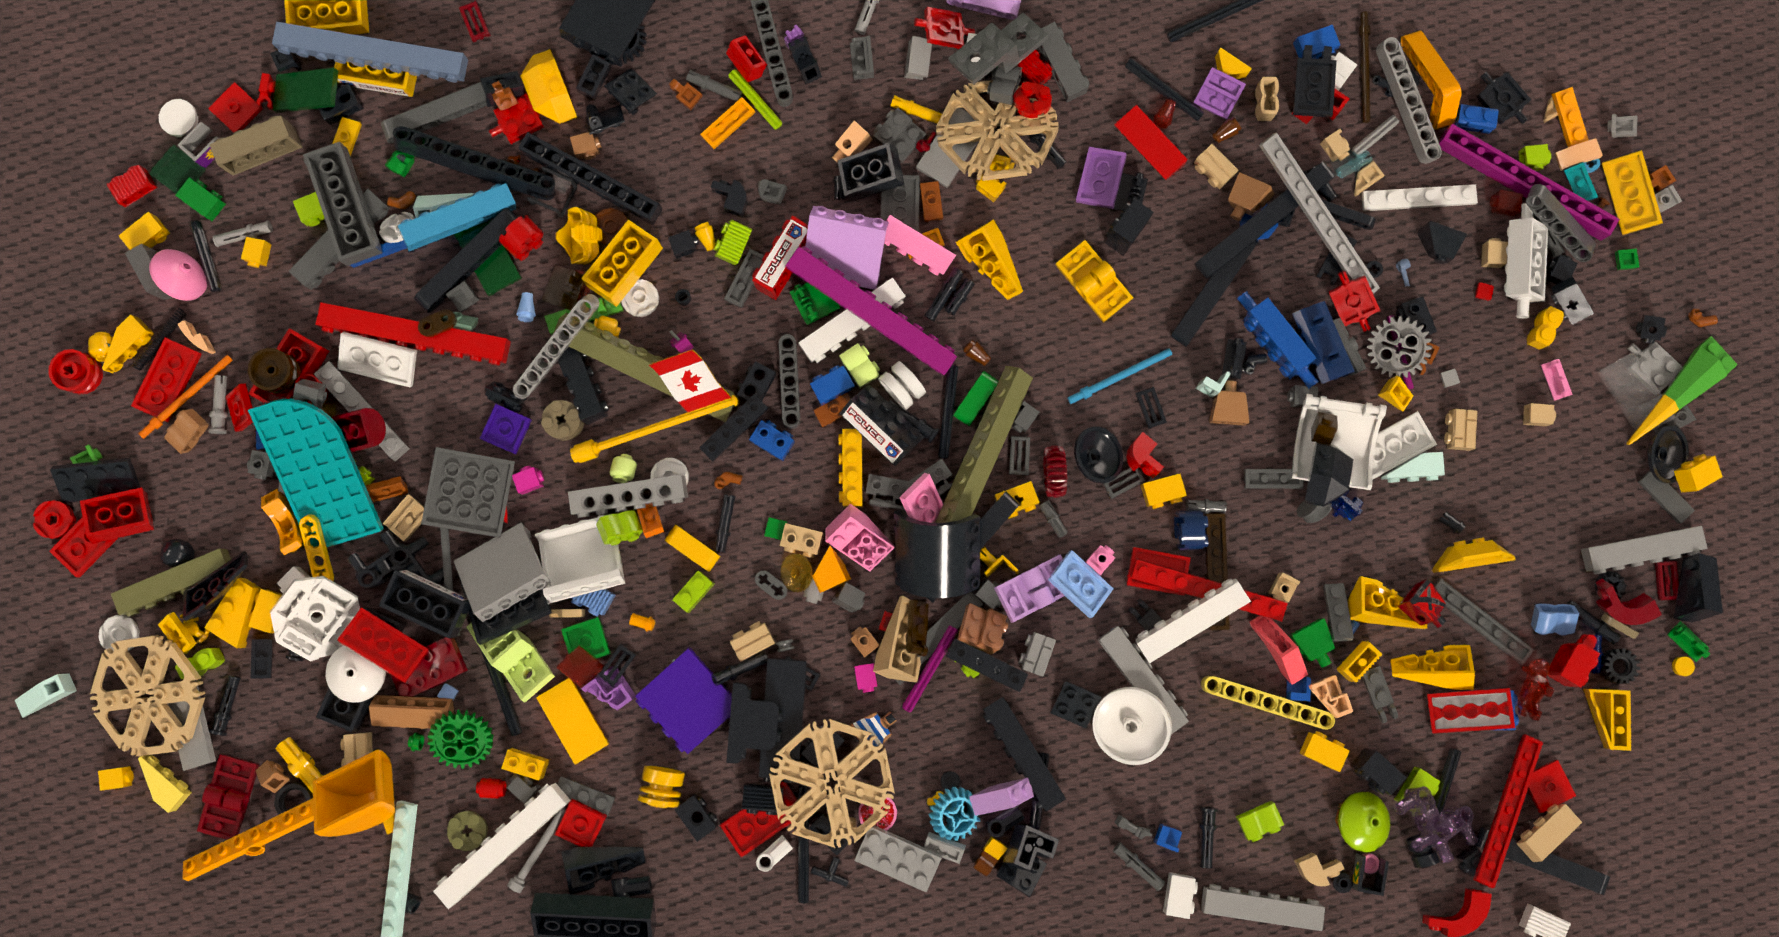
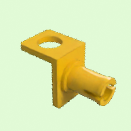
M986 547L981 549L986 555L985 557L980 552V559L988 566V570L984 573L987 578L1003 562L1017 575L1019 574V570L1004 555L996 559Z

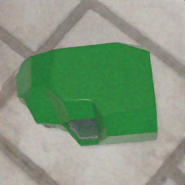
M398 150L394 151L390 159L387 160L385 167L401 177H405L415 162V156Z

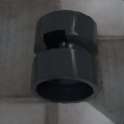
M1430 833L1418 834L1406 839L1409 851L1413 852L1411 859L1415 868H1425L1440 862L1437 850L1432 848L1435 844Z

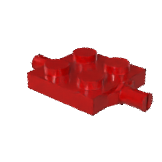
M927 7L924 11L925 20L914 19V26L925 28L927 43L960 49L964 45V35L968 36V33L975 34V29L964 26L962 15L958 12Z
M527 93L517 98L518 104L502 111L499 108L493 110L498 119V126L489 130L492 137L503 132L510 144H513L524 138L527 132L532 134L544 128L540 120V114L534 111Z
M1342 271V273L1338 274L1342 284L1328 291L1344 326L1359 322L1363 332L1367 331L1364 324L1370 330L1371 327L1367 318L1380 311L1365 275L1355 280H1349L1346 271Z

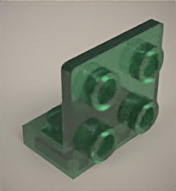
M173 143L152 167L149 174L174 193H177L188 178L196 182L206 169Z

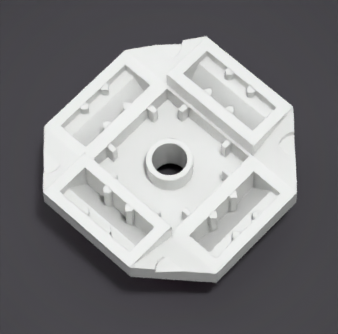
M325 576L294 579L270 610L276 642L309 661L332 655L337 649L344 646L337 639L360 610L358 596ZM314 612H320L322 614L318 618H314L311 616Z

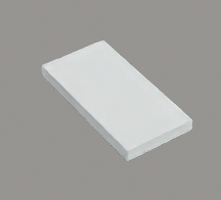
M342 332L340 335L337 369L412 387L417 350Z
M1418 411L1378 432L1373 457L1372 480L1437 445Z

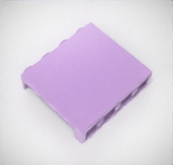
M813 206L809 216L805 247L813 252L812 256L816 259L821 257L829 263L828 267L832 270L837 268L845 274L844 278L849 282L852 279L860 284V287L875 290L879 281L884 242L889 222L881 218H869L862 214H850L843 210H831L823 206Z

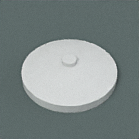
M1122 687L1108 693L1098 704L1093 716V732L1097 743L1108 756L1124 764L1141 765L1153 761L1166 749L1171 738L1172 722L1166 706L1157 696L1141 688Z

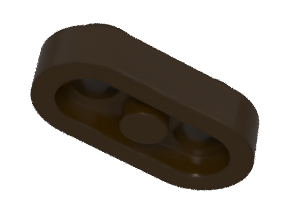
M444 309L421 319L418 324V330L425 337H434L452 329L457 323V317L450 310ZM444 316H448V320L446 322H443L442 320ZM429 323L430 328L425 330V325Z

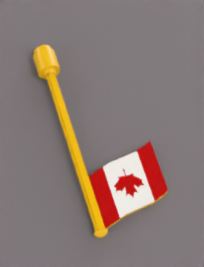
M693 349L649 364V366L661 377L672 396L687 411L686 413L599 443L591 439L576 444L570 449L571 457L575 463L592 460L599 456L601 450L732 405L737 406L738 399L735 395L731 397L717 382L705 361Z

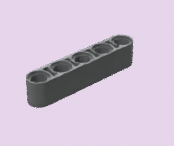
M1533 185L1526 199V204L1576 260L1580 262L1591 260L1596 246L1593 238L1544 185Z
M785 334L779 339L782 419L787 428L795 429L801 422L797 343L792 335ZM786 340H791L793 345L787 349L783 347V343ZM785 360H794L793 366L785 367ZM787 378H794V385H785ZM790 396L796 398V402L793 405L786 404V399ZM795 415L797 421L794 424H788V416Z

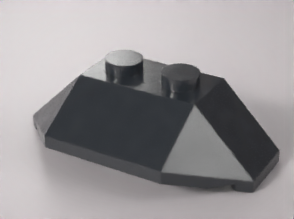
M1315 442L1304 502L1324 507L1329 502L1347 493L1354 459L1335 445Z

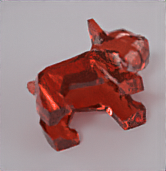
M1543 658L1532 660L1528 666L1521 667L1527 674V677L1518 697V714L1526 717L1527 711L1531 719L1538 721L1542 715V711L1539 710L1540 701L1544 695L1551 697L1554 692V688L1550 687L1549 681L1546 678L1549 675L1550 666Z

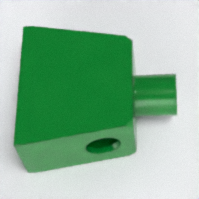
M1320 618L1288 635L1298 646L1300 653L1306 661L1317 659L1321 668L1332 663L1327 653L1335 649L1324 618Z

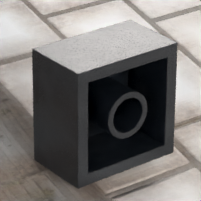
M1364 748L1350 764L1354 768L1353 773L1356 776L1368 781V786L1376 793L1379 792L1382 795L1384 793L1392 795L1407 778L1378 751Z

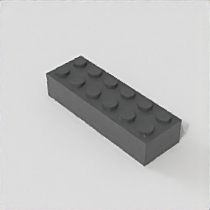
M337 142L303 154L339 261L349 266L382 254L383 251L348 149L341 142Z

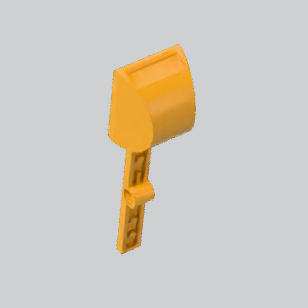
M375 750L314 780L312 799L183 861V879L190 881L244 854L249 856L260 855L265 852V844L314 821V833L326 837L353 834L383 823L395 812L393 773L390 759L382 750Z

